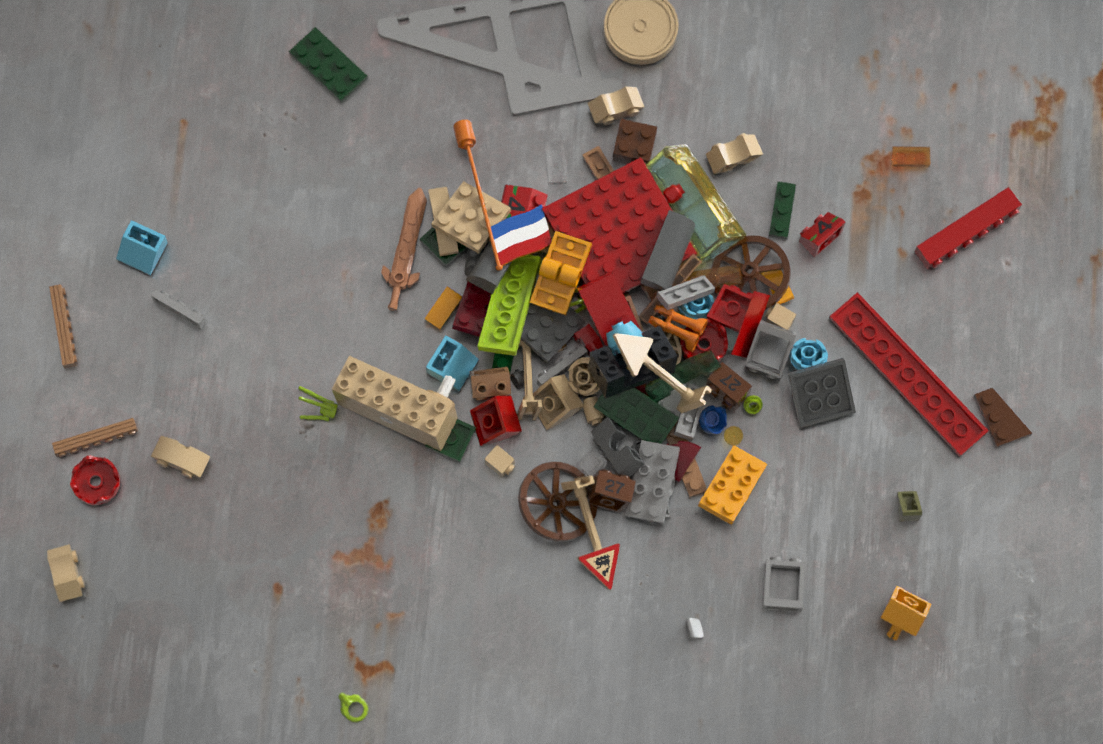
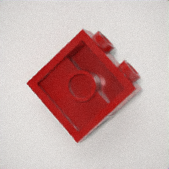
M724 284L707 315V319H711L739 333L753 293H744L734 285L728 286Z

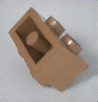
M508 367L469 371L473 398L485 400L491 396H507L511 394Z

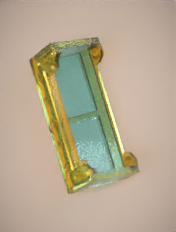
M687 144L666 146L646 164L662 194L666 188L678 183L685 191L680 200L674 204L669 203L672 211L686 216L695 223L696 227L690 242L697 252L696 257L702 261L701 264L708 263L747 236Z

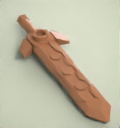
M418 188L408 197L392 272L384 265L381 271L386 283H389L393 288L391 300L388 304V309L396 311L398 308L397 303L400 290H404L407 287L410 288L419 280L420 276L419 272L411 275L410 273L427 203L422 188Z

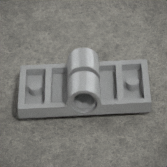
M641 440L639 455L645 464L634 473L633 480L636 482L632 502L626 509V517L664 524L669 498L673 493L675 485L674 475L680 451L679 447Z

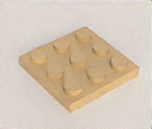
M463 181L431 225L436 230L479 254L490 238L477 188ZM482 192L490 226L505 220L511 212V208Z

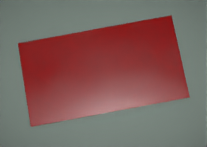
M757 291L753 292L731 355L747 358L770 295Z

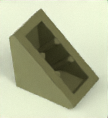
M917 491L897 492L899 522L919 521L922 516V508Z

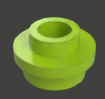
M751 395L745 398L743 406L748 413L756 414L762 409L763 403L760 397Z

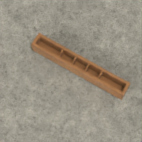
M692 254L678 270L672 287L684 283L702 261ZM657 295L638 315L646 324L649 323L650 316H655L657 313L654 311L656 305H662L656 298Z
M61 284L49 286L62 365L64 369L75 367L77 356L74 355L76 350L75 345L72 344L74 339L73 333H70V328H72L71 322H68L70 314L69 310H66V306H68L67 299L64 298L66 291Z
M134 418L53 442L52 446L56 457H64L68 453L74 454L81 449L87 450L91 446L96 447L104 442L109 443L116 438L122 439L126 435H135L138 429Z

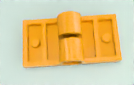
M555 231L548 253L542 261L539 277L529 303L566 316L592 243Z
M733 445L698 506L732 525L765 470L767 463Z

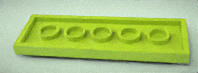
M527 255L512 261L496 290L491 295L478 342L479 351L516 356L541 257Z

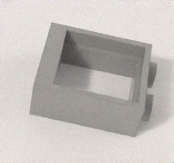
M761 320L744 366H747V370L754 373L764 372L768 378L776 380L778 377L781 379L797 333ZM762 332L789 341L779 370L752 360Z
M770 557V560L766 559L762 609L802 611L805 562L794 558L789 559V561H782L779 557ZM771 567L799 569L797 600L769 598Z

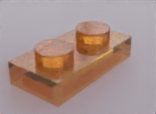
M892 146V167H930V147Z

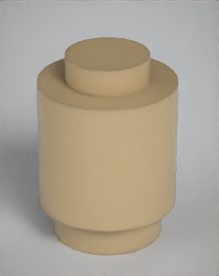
M597 396L583 400V410L587 424H592V426H598L606 418L605 414L593 407L598 400Z

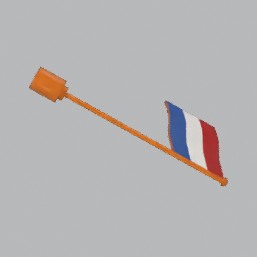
M460 120L454 123L453 129L459 148L467 150L497 264L496 270L500 271L504 265L513 260L539 252L550 246L552 240L544 211L542 210V204L531 211L509 217L490 226L470 150L476 144L471 121Z

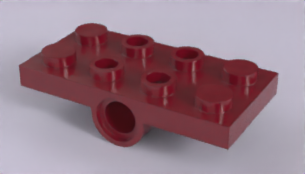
M467 281L452 329L480 337L492 294Z

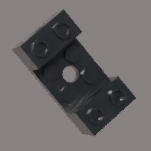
M658 326L643 332V337L653 339L647 356L669 374L674 373L677 354L661 327ZM608 345L590 352L588 369L605 399L660 378L643 363L637 376L633 377L630 370L627 369L628 366L621 352L614 356Z

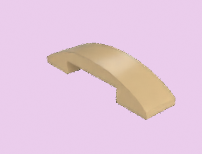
M447 187L428 189L434 219L449 201ZM436 230L440 256L459 253L457 241Z

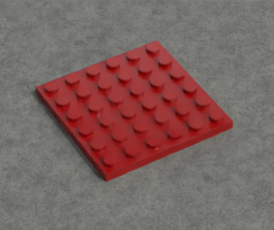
M641 157L542 208L554 233L557 231L592 243L580 277L583 284L611 271L623 294L641 285L642 276L669 210L672 211ZM691 242L688 244L681 263L687 261L692 254L697 255Z

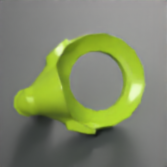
M339 694L338 698L341 701L340 711L342 715L352 722H358L365 718L368 712L365 700L357 694ZM353 702H359L363 706V713L359 717H352L348 712V708Z

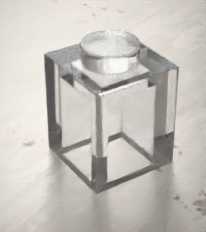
M592 448L576 463V468L586 476H592L599 470L601 471L606 466L607 461L602 451H596Z

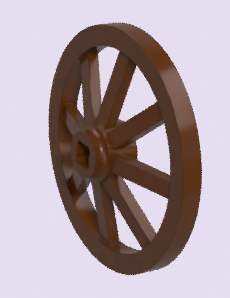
M751 235L734 239L718 252L713 261L711 282L715 287L714 291L718 296L721 284L741 278L737 285L740 291L743 290L748 282L751 293L757 291L755 282L758 280L775 291L769 297L765 308L768 309L776 304L788 289L791 278L789 260L783 249L768 238ZM747 244L765 246L755 260L751 262ZM742 246L745 263L742 264L727 257V255L734 249ZM771 250L782 261L779 264L758 266ZM722 262L740 270L718 278ZM752 269V272L748 274L747 271ZM783 270L782 282L780 286H777L760 273Z
M543 463L530 471L521 483L518 503L522 517L536 534L545 539L557 542L574 540L587 531L585 522L583 523L566 509V507H580L578 500L567 501L566 499L573 489L564 490L562 493H559V472L563 471L574 478L586 475L567 463ZM553 470L552 494L537 476L539 473ZM531 481L534 482L546 499L527 497ZM528 504L546 506L547 509L535 520L528 508ZM589 504L593 520H595L597 506ZM550 513H553L556 533L540 525ZM560 513L579 527V529L563 533Z

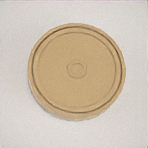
M614 0L606 12L604 19L605 41L609 49L625 62L636 65L657 62L672 50L677 39L678 17L668 0Z

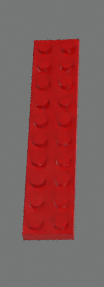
M858 292L829 316V319L959 457L988 433L989 430Z

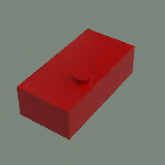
M611 271L576 288L605 346L608 345L606 333L612 331V326L620 322L626 324L632 321L640 329Z

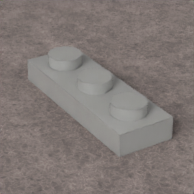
M703 275L659 291L656 298L666 310L713 294L715 287Z
M156 289L151 295L154 302L202 329L205 324L202 313L195 309L193 311L186 308L187 305L180 300L174 301L163 290L161 292Z
M584 346L580 348L575 347L568 353V357L558 359L550 370H543L538 375L537 385L541 387L550 378L562 375L568 371L576 360L587 357L588 351Z
M690 383L687 386L691 390L700 388L699 386ZM702 406L679 414L674 432L675 436L690 441L693 440Z

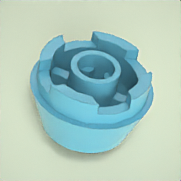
M710 294L678 306L679 314L692 319H707V315L714 303V298Z
M632 321L626 324L620 322L612 326V331L606 333L608 346L614 356L619 354L620 350L613 338V334L619 333L643 337V332Z
M803 338L793 345L789 358L794 368L801 370L826 363L828 353L821 341Z

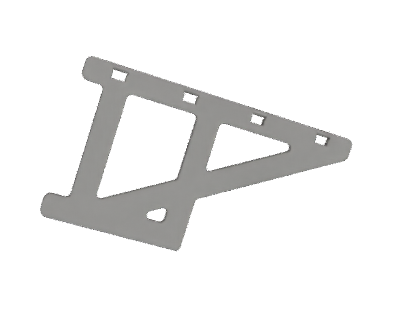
M475 0L458 5L443 6L400 16L381 18L377 21L378 34L382 38L501 74L504 77L510 109L513 115L592 101L601 94H609L622 89L621 80L618 77L602 78L600 76L584 0H522V2L511 4V0ZM564 4L581 77L574 78L520 61L509 17L510 13ZM465 8L466 13L455 15L454 10ZM490 18L497 51L491 52L433 34L429 30L445 25ZM409 19V24H398L399 20ZM529 83L539 86L541 89L537 92L528 93L526 92L525 85Z

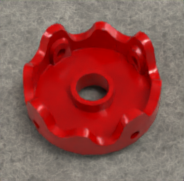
M707 319L706 328L703 334L699 335L698 343L701 340L708 341V348L702 349L697 344L694 351L690 352L686 349L685 341L680 339L684 358L697 367L707 368L718 364L724 358L728 349L726 329L723 325H719L711 319ZM686 327V328L684 329V330H687V331H689V332L695 333L692 329H690V328H688V327Z
M88 455L73 468L70 486L74 494L82 502L89 505H102L109 502L117 494L120 487V475L115 465L107 458ZM92 478H101V483L98 486H92Z

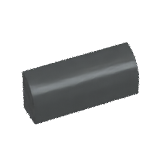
M669 210L642 276L641 284L659 291L672 287L696 227L691 219Z
M489 240L466 280L493 294L512 262L504 265L502 270H496L497 264L491 241Z

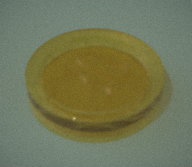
M736 426L728 427L724 432L725 442L732 446L741 443L743 439L742 430Z

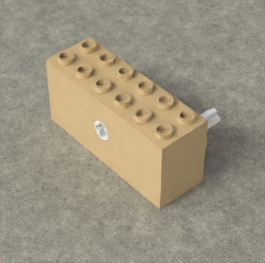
M349 356L332 387V392L338 405L439 451L443 449L458 419L454 402L447 398L456 381L451 376L446 375L437 392L424 390Z

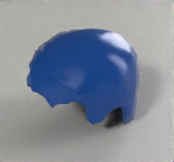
M714 405L703 409L699 417L700 428L707 434H720L727 426L726 409L720 406L715 407Z

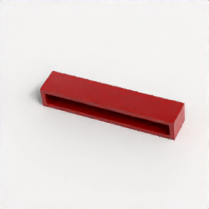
M1007 187L919 244L914 252L927 270L931 267L935 269L943 263V259L954 257L960 248L964 247L966 249L974 243L973 240L977 237L980 239L985 237L991 228L997 229L1004 224V220L1008 217L1012 219L1020 213L1019 210L1022 204L1012 190Z

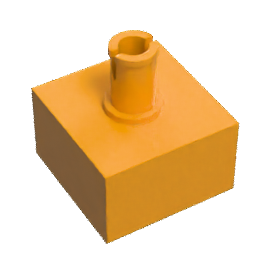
M896 586L881 616V619L892 624L887 632V636L891 638L895 632L893 640H898L902 630L916 637L926 619L931 603Z

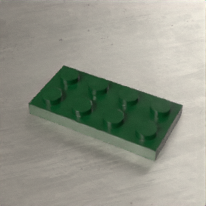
M316 27L289 50V54L341 103L368 79V76Z
M636 388L606 399L601 394L593 406L642 440L659 444L663 443L679 419V416Z

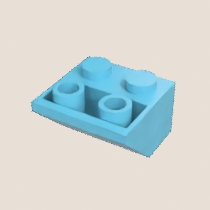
M131 220L122 237L116 260L151 275L168 243L166 236Z
M445 335L427 364L426 373L441 382L446 375L456 379L452 388L460 392L470 375L469 371L474 369L479 359L462 344Z

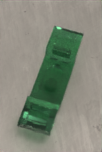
M707 351L678 363L675 367V372L670 375L681 384H685L701 374L704 376L719 369L721 365L712 351ZM659 378L650 382L645 387V390L651 399L659 402L670 396L674 388Z

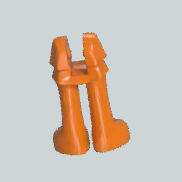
M656 305L654 311L666 317V319L662 321L654 316H650L648 322L654 327L660 326L663 332L665 331L685 341L686 349L693 352L698 344L699 335L703 334L708 320L704 318L692 319L675 312L674 309L666 310L664 306ZM672 320L692 329L695 333L671 324Z

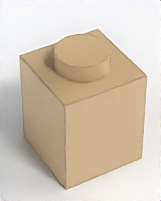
M776 303L774 308L770 307L765 317H767V323L789 330L797 314Z
M498 445L484 459L485 464L501 478L505 474L509 475L515 468V459Z

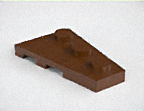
M993 388L974 395L996 448L1032 435V432Z

